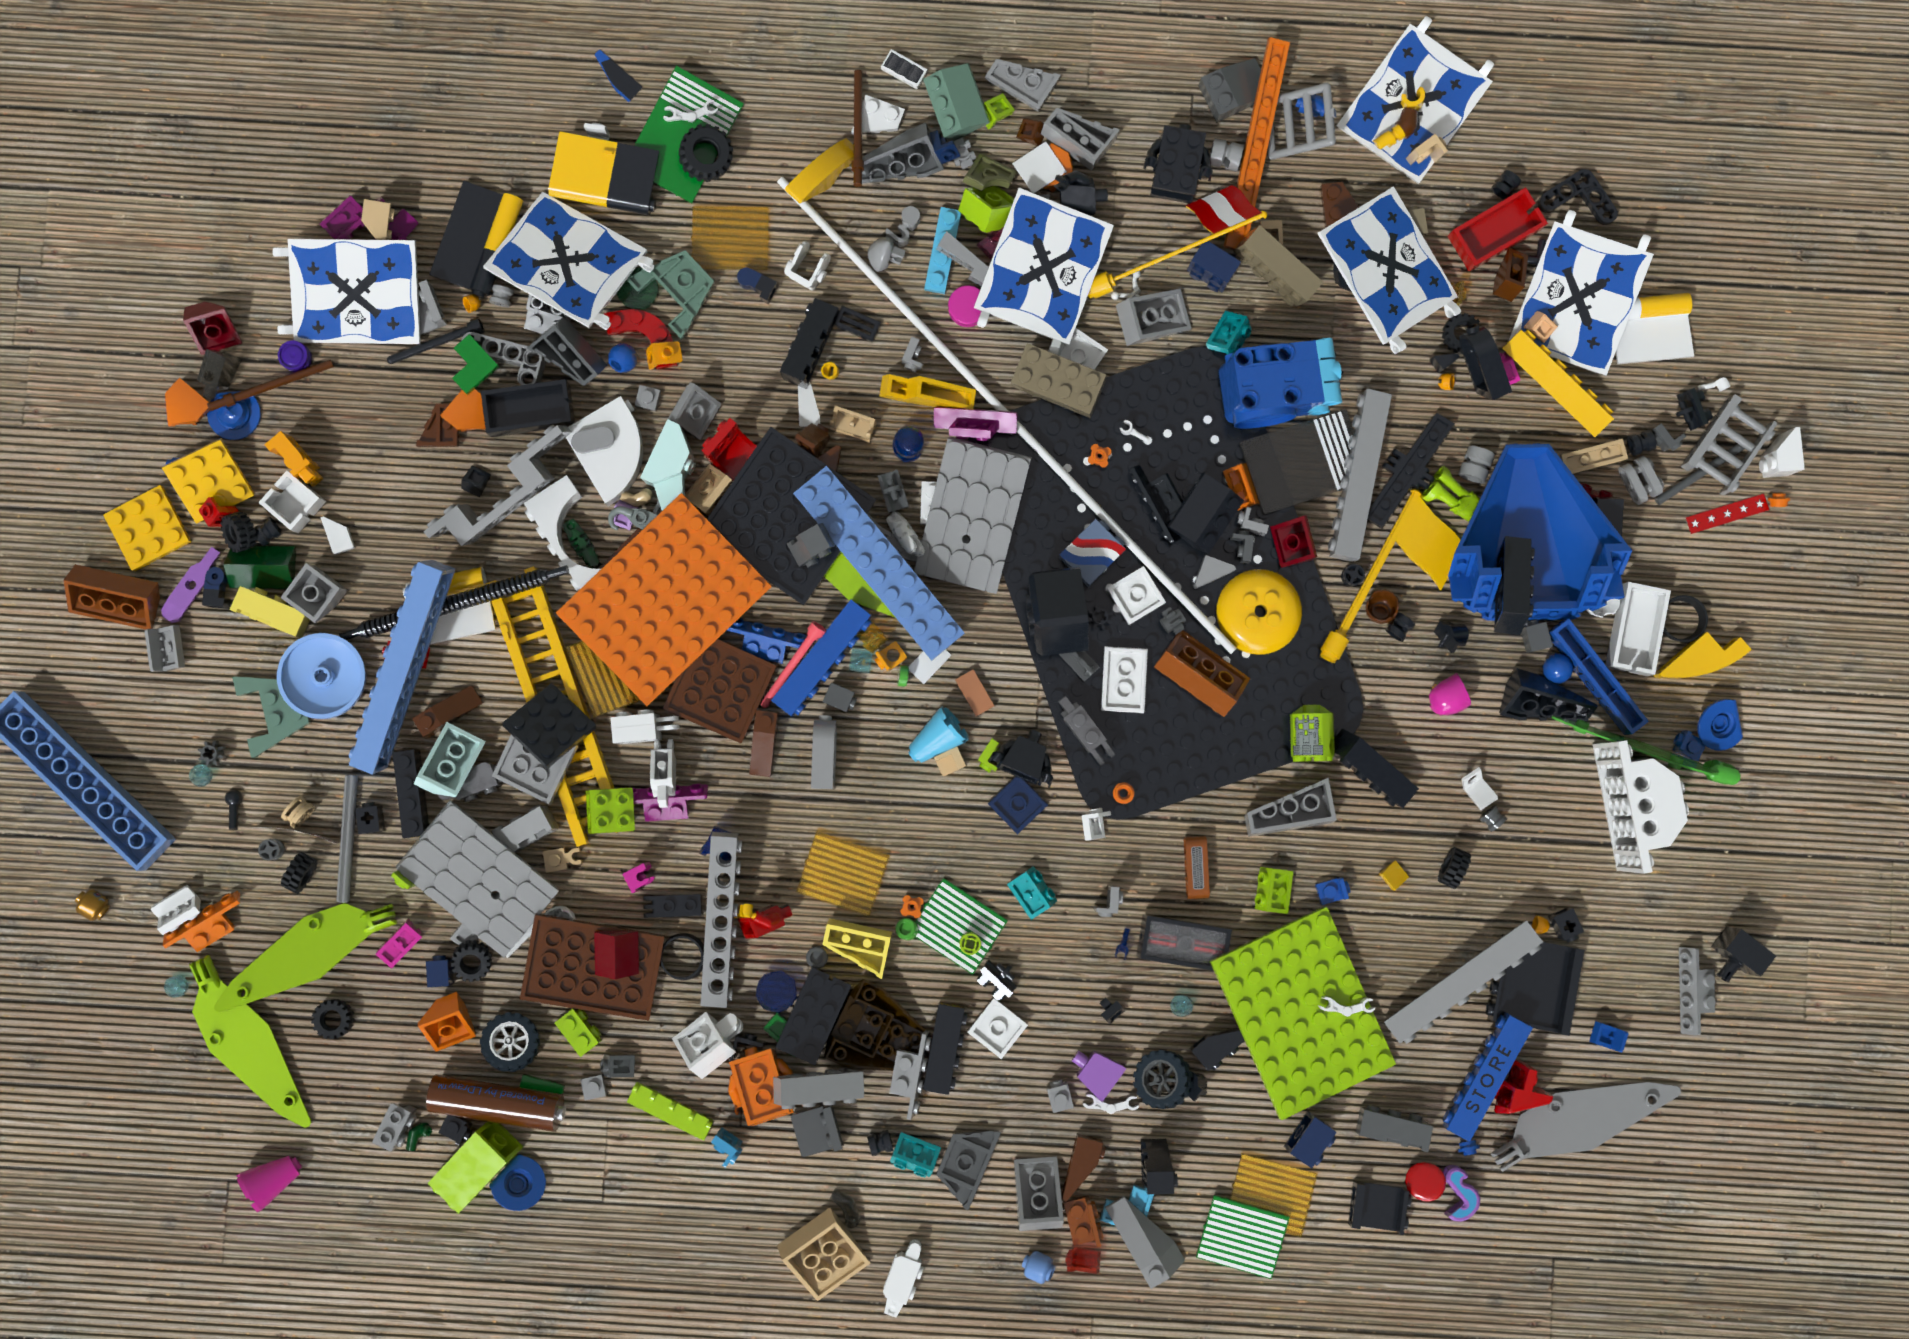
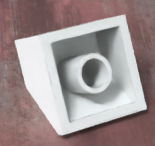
M1795 427L1779 434L1761 456L1759 470L1763 478L1789 476L1805 470L1800 427Z

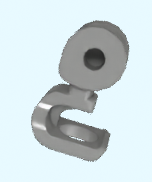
M908 206L903 209L902 225L899 224L897 226V229L902 234L901 238L886 228V237L891 238L897 247H904L908 244L910 238L908 230H915L920 223L919 210L914 206Z

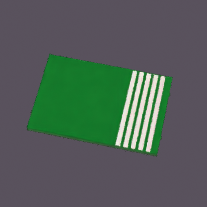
M676 65L634 145L660 151L654 183L692 204L704 180L701 182L697 181V178L689 177V173L684 172L682 169L683 165L679 162L680 157L678 154L683 136L692 127L696 128L700 124L702 126L711 124L710 127H719V131H724L727 137L744 103ZM708 100H714V103L708 105L707 108L710 111L718 108L715 115H705L693 123L684 120L667 122L663 119L664 116H673L671 111L664 110L667 106L690 113L704 107ZM706 142L697 144L693 149L695 158L703 164H712L718 154L716 148Z

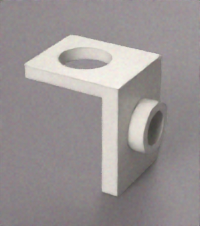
M600 123L584 124L588 137L609 141L610 134L606 126Z
M1480 767L1461 779L1463 790L1480 810L1498 799L1495 792L1482 778Z

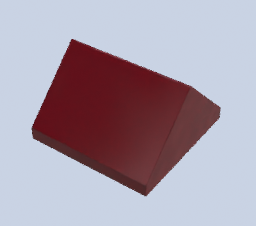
M1307 515L1270 527L1281 568L1311 561L1318 557Z
M638 930L594 932L595 975L616 980L639 974Z

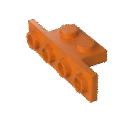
M235 891L232 894H226L216 904L206 906L193 920H187L176 930L165 933L163 947L166 949L182 938H185L195 951L199 952L232 932L235 926L224 913L240 904V893Z

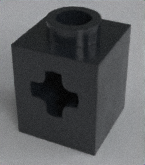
M375 802L363 803L362 808L355 809L358 834L385 831L382 806H375ZM373 815L374 819L367 820V816Z
M1566 907L1548 915L1559 940L1572 942L1579 938V934L1584 932L1574 908ZM1566 922L1570 923V925L1567 927L1568 930L1564 929V926H1566Z

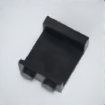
M1353 1180L1348 1225L1355 1229H1360L1362 1226L1396 1231L1399 1235H1404V1229L1407 1230L1409 1218L1406 1216L1407 1207L1410 1208L1411 1194L1404 1187Z

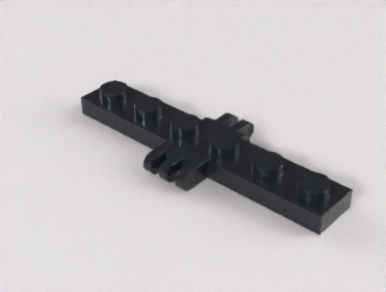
M1436 413L1407 456L1397 449H1393L1391 453L1398 458L1395 459L1392 456L1387 458V461L1393 464V466L1387 463L1382 465L1393 476L1370 507L1368 521L1383 529L1412 486L1416 489L1421 486L1428 490L1430 485L1424 479L1433 483L1435 478L1428 474L1430 470L1426 466L1447 438L1455 423Z

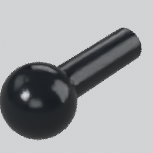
M230 790L225 794V802L229 805V830H238V805L243 799L242 794L238 790Z

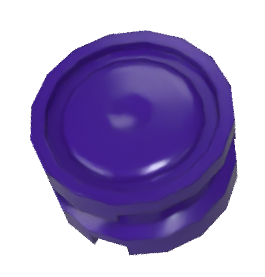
M295 340L287 341L279 348L278 360L283 367L291 372H296L310 367L312 354L302 343Z

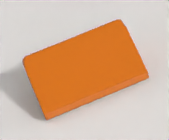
M1241 463L1223 471L1228 487L1244 500L1238 511L1261 503L1247 463Z

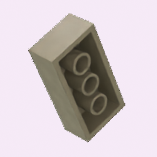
M1261 225L1248 232L1233 250L1237 254L1236 258L1243 264L1247 263L1252 268V272L1257 277L1264 278L1268 282V287L1274 292L1278 291L1283 295V300L1290 306L1294 305L1297 307L1307 302L1323 283L1319 277Z
M1027 343L1011 380V385L1016 389L1091 418L1107 380V375Z

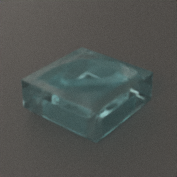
M852 649L849 671L870 674L873 652Z

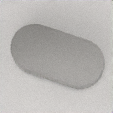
M597 427L575 433L571 439V445L578 453L594 452L611 447L615 436L609 428Z

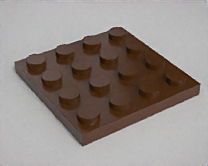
M717 639L676 678L663 709L741 744L777 665Z

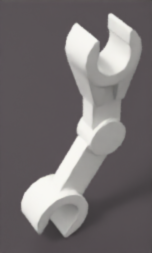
M708 100L704 107L690 113L667 106L664 110L671 111L673 116H664L663 119L667 122L684 120L693 123L705 115H715L718 108L713 111L708 110L707 106L713 104L714 100Z
M1322 996L1321 998L1328 1000V1006L1322 1007L1318 1005L1323 1011L1339 1012L1347 1017L1357 1012L1365 1011L1371 1013L1375 1010L1374 1007L1366 1009L1365 1003L1373 1001V999L1368 997L1363 998L1358 1004L1342 1006L1330 997Z
M1088 1093L1085 1095L1093 1098V1103L1088 1105L1083 1102L1084 1107L1088 1109H1101L1109 1114L1127 1108L1129 1110L1139 1108V1105H1129L1131 1099L1137 1098L1135 1095L1128 1096L1125 1101L1108 1104L1101 1102L1096 1096Z

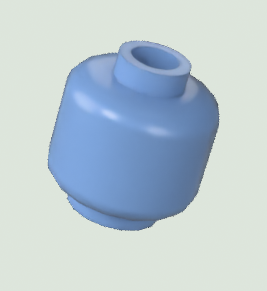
M1034 1251L1030 1256L1026 1255L1022 1263V1267L1025 1268V1277L1039 1284H1043L1046 1281L1049 1282L1056 1267L1053 1265L1051 1257L1038 1251Z

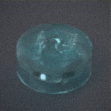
M204 764L194 766L189 772V780L198 787L206 786L213 777L211 769Z
M172 976L166 980L164 990L170 997H181L188 990V982L183 976Z
M1186 995L1175 996L1170 1004L1171 1011L1179 1017L1188 1016L1193 1010L1191 998Z

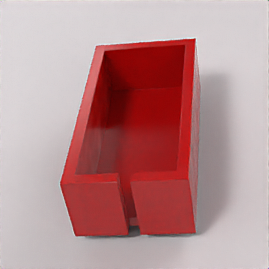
M1526 187L1453 229L1447 236L1469 272L1541 231L1548 224L1538 207L1530 214L1527 213L1536 203Z

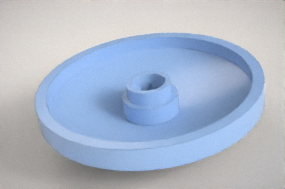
M328 633L310 634L295 641L282 655L277 669V685L284 701L294 711L313 719H330L344 714L358 702L366 684V668L360 653L345 639Z

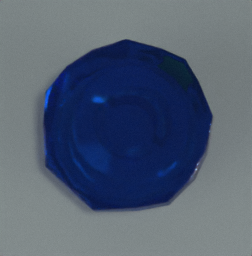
M783 971L764 974L756 987V998L762 1008L767 1011L780 1013L792 1006L797 998L795 980Z

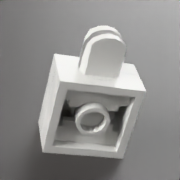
M639 710L638 715H632L629 712H618L616 717H610L612 741L614 744L662 740L661 731L680 729L679 725L661 726L660 724L662 722L679 721V716L660 717L659 714L654 713V710Z
M705 1012L673 1037L672 1040L689 1070L703 1079L736 1053L730 1040L743 1030V1022L731 1013L718 1022Z

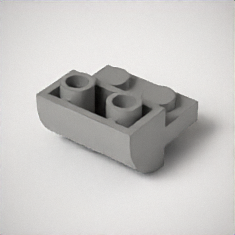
M529 294L526 306L528 312L524 325L525 329L543 334L563 316L571 322L572 318Z

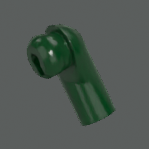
M420 1123L409 1130L406 1150L416 1151L418 1139L422 1136L431 1135L432 1127L428 1123Z

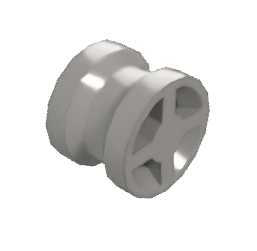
M493 285V296L490 297L489 302L500 307L510 308L511 302L509 300L514 290L501 285Z

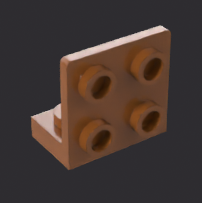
M1089 1195L1067 1200V1202L1063 1201L1073 1245L1095 1241L1096 1246L1101 1247L1100 1240H1104L1100 1222H1095V1219L1099 1218L1095 1201H1090Z

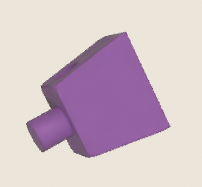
M1078 1050L1071 1060L1080 1067L1076 1074L1077 1077L1101 1102H1103L1126 1070L1123 1064L1095 1050L1089 1057Z

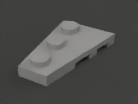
M1000 59L995 60L985 76L986 80L1039 112L1061 78V74H1051L1043 72L1041 69L1026 68L1020 64Z

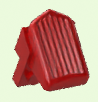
M1516 1059L1510 1069L1508 1079H1504L1495 1096L1494 1111L1495 1113L1502 1114L1524 1111L1548 1105L1553 1101L1554 1096L1542 1088L1535 1087L1538 1080L1537 1070Z

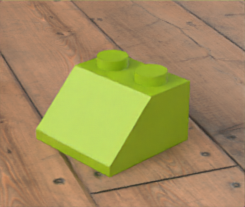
M990 186L983 191L974 187L965 188L958 211L968 221L977 225L979 230L989 233L1001 230L1004 227L1014 198L998 186Z

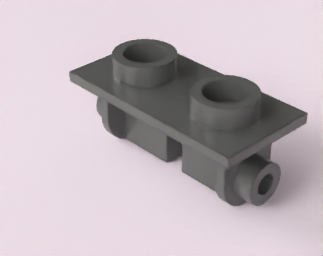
M1085 651L1059 654L1084 682L1100 668Z

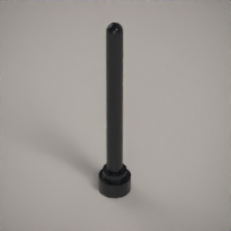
M479 317L473 318L465 327L388 356L387 362L389 364L397 363L463 337L468 332L485 333V329Z

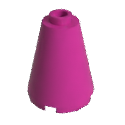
M289 1155L240 1172L236 1176L245 1197L254 1201L251 1206L256 1212H260L300 1175L299 1169L302 1166L296 1157L292 1158Z

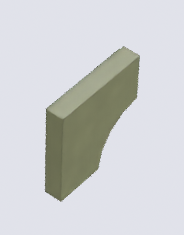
M979 154L965 175L963 183L980 191L990 186H1001L1008 189L1015 179L1017 171Z

